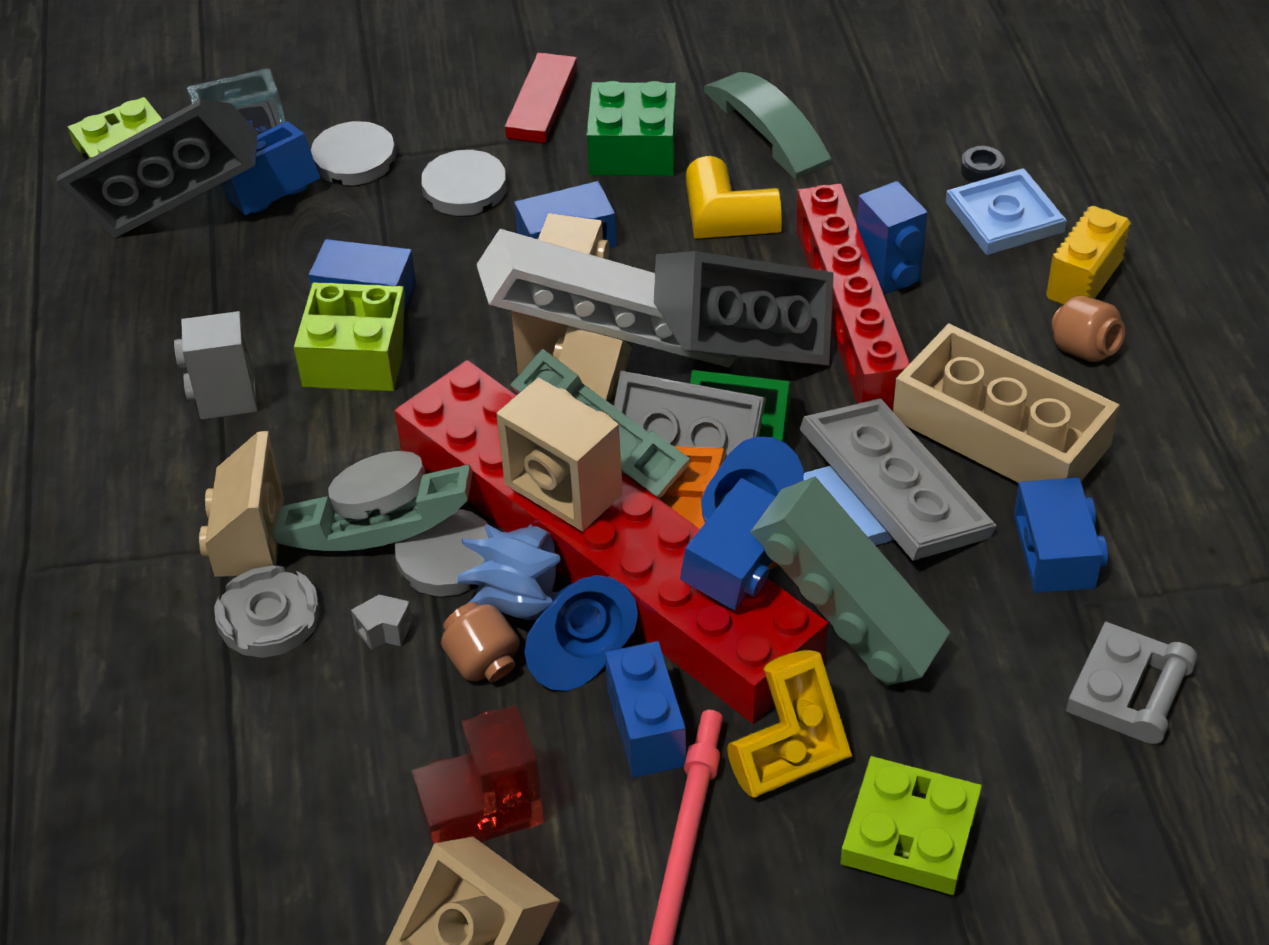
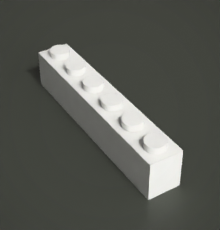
M499 229L476 264L489 305L728 368L738 357L684 351L654 304L655 273L503 229Z

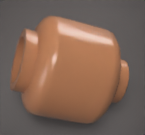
M1075 296L1060 307L1052 319L1053 337L1056 346L1063 353L1088 362H1100L1109 355H1113L1118 351L1124 340L1125 325L1119 310L1112 304L1094 298Z
M470 602L455 610L445 620L443 624L445 632L441 638V645L445 654L465 680L479 681L487 678L490 683L502 679L513 670L516 665L513 657L520 647V639L496 606L489 604L479 606L477 602Z

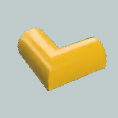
M701 157L688 166L686 171V187L694 239L781 233L782 216L778 188L732 191L727 165L717 157Z
M811 650L798 651L778 657L765 665L763 669L780 722L728 744V757L734 775L742 789L753 798L852 756L819 652Z

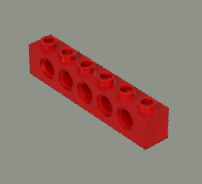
M840 183L798 189L796 231L809 268L834 272L831 331L856 402L859 404L881 398L893 410L896 378L910 362L843 187Z

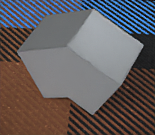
M377 595L351 610L355 630L371 650L385 643L402 646L413 623L409 601L384 595Z

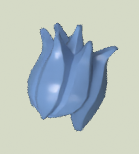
M487 524L485 530L489 539L463 538L462 544L477 552L485 559L481 565L458 575V584L478 585L477 594L468 603L477 602L479 606L483 604L494 605L504 614L525 620L538 619L553 603L554 598L558 594V592H553L556 577V564L560 562V556L555 554L554 540L550 532L529 524L526 528L508 533L501 532Z

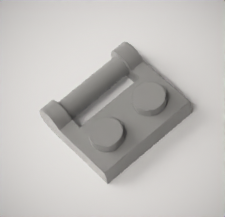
M1105 621L1068 699L1066 712L1143 742L1157 744L1165 736L1168 729L1167 714L1183 677L1191 674L1198 659L1197 653L1191 646L1185 643L1172 642L1165 644ZM1150 665L1161 669L1162 672L1146 708L1140 711L1129 708L1147 666Z

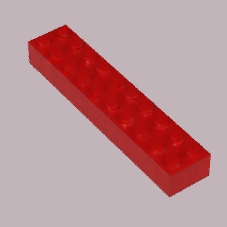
M466 360L394 410L401 451L413 452L421 457L424 468L430 473L470 464L473 476L467 501L505 532L509 533L526 528L529 524L550 532L554 540L555 554L560 556V562L556 564V571L571 583H575L582 578L599 575L614 578L624 584L636 600L638 617L634 632L648 643L658 641L663 655L753 725L775 706L763 669L766 664L778 657L806 650L819 652L823 664L826 662L828 622L768 578L759 593L754 597L747 594L735 611L680 580L685 548L700 529L624 473H622L623 495L583 532L505 485L496 413L515 398L516 395L470 361Z

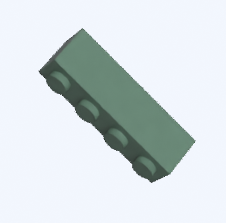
M816 476L781 489L750 533L764 547L769 558L779 564L799 587L801 594L817 607L832 624L837 635L847 641L867 664L870 672L880 679L885 686L921 678L950 634V631Z

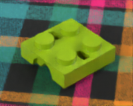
M143 97L127 101L121 106L104 113L88 116L82 121L68 126L74 146L81 155L87 153L90 159L161 121L162 118L146 98Z
M871 756L842 846L840 864L954 895L968 835L977 811L982 785ZM913 791L924 793L926 798L912 796Z

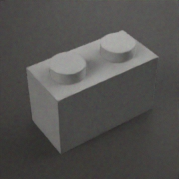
M240 312L182 319V339L174 340L175 356L178 368L187 367L188 373L183 375L185 394L188 402L196 401L200 419L257 412L256 380Z

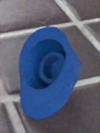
M753 437L739 443L728 454L706 486L701 499L702 516L705 523L741 478L775 497L781 489L804 481V470L798 455L786 443L773 437Z
M595 575L579 579L559 591L553 603L536 620L527 635L524 651L527 668L537 682L552 690L568 691L583 686L598 674L606 664L605 652L620 649L635 630L638 612L636 600L628 588L614 578Z

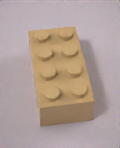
M948 323L896 378L893 412L907 427L1019 483L1079 477L1080 481H1082L1111 446L1120 405Z

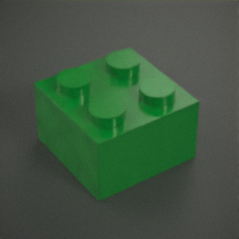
M658 81L647 83L592 82L587 127L589 175L674 176L676 83H661Z

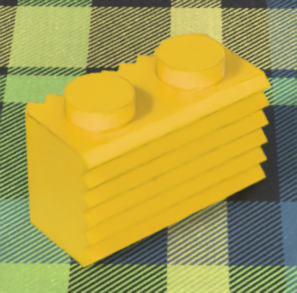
M1095 206L1087 208V212H1084L1083 217H1080V221L1076 222V227H1072V232L1068 233L1064 243H1061L1060 248H1057L1056 253H1053L1046 293L1048 299L1065 304L1075 296L1096 298L1124 258L1123 253L1126 251L1124 247L1127 244L1125 241L1128 238V227L1131 224L1128 218Z

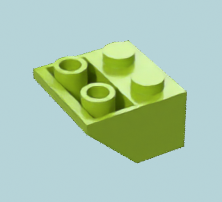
M313 282L294 344L302 387L394 391L402 361L404 286Z

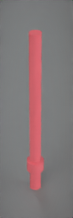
M714 710L702 712L695 744L690 745L687 751L684 771L688 776L649 945H673L709 780L716 777L721 756L717 749L723 716Z

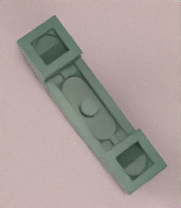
M738 72L704 86V93L725 113L737 110L773 144L772 157L794 179L797 180L831 165V157L810 122L784 93L767 80L752 73Z
M544 349L535 356L510 384L512 389L519 394L539 377L556 388L565 389L575 399L594 410L608 414L615 422L619 423L621 472L658 499L663 496L691 463L689 457L654 431L647 432L583 384L579 375Z
M469 464L424 474L421 478L418 496L410 503L388 514H381L379 508L366 511L368 518L361 520L345 518L334 512L328 496L281 506L272 535L276 543L321 551L359 550L395 543L434 527L455 513L467 502L473 471Z

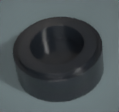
M989 146L972 147L962 155L961 174L971 183L1002 175L1004 173L1005 158L995 148Z

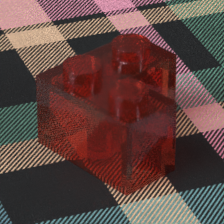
M517 705L502 710H489L479 714L477 717L461 721L466 755L452 759H439L425 767L412 770L418 804L432 847L434 843L474 837L478 841L484 842L544 823L537 759Z

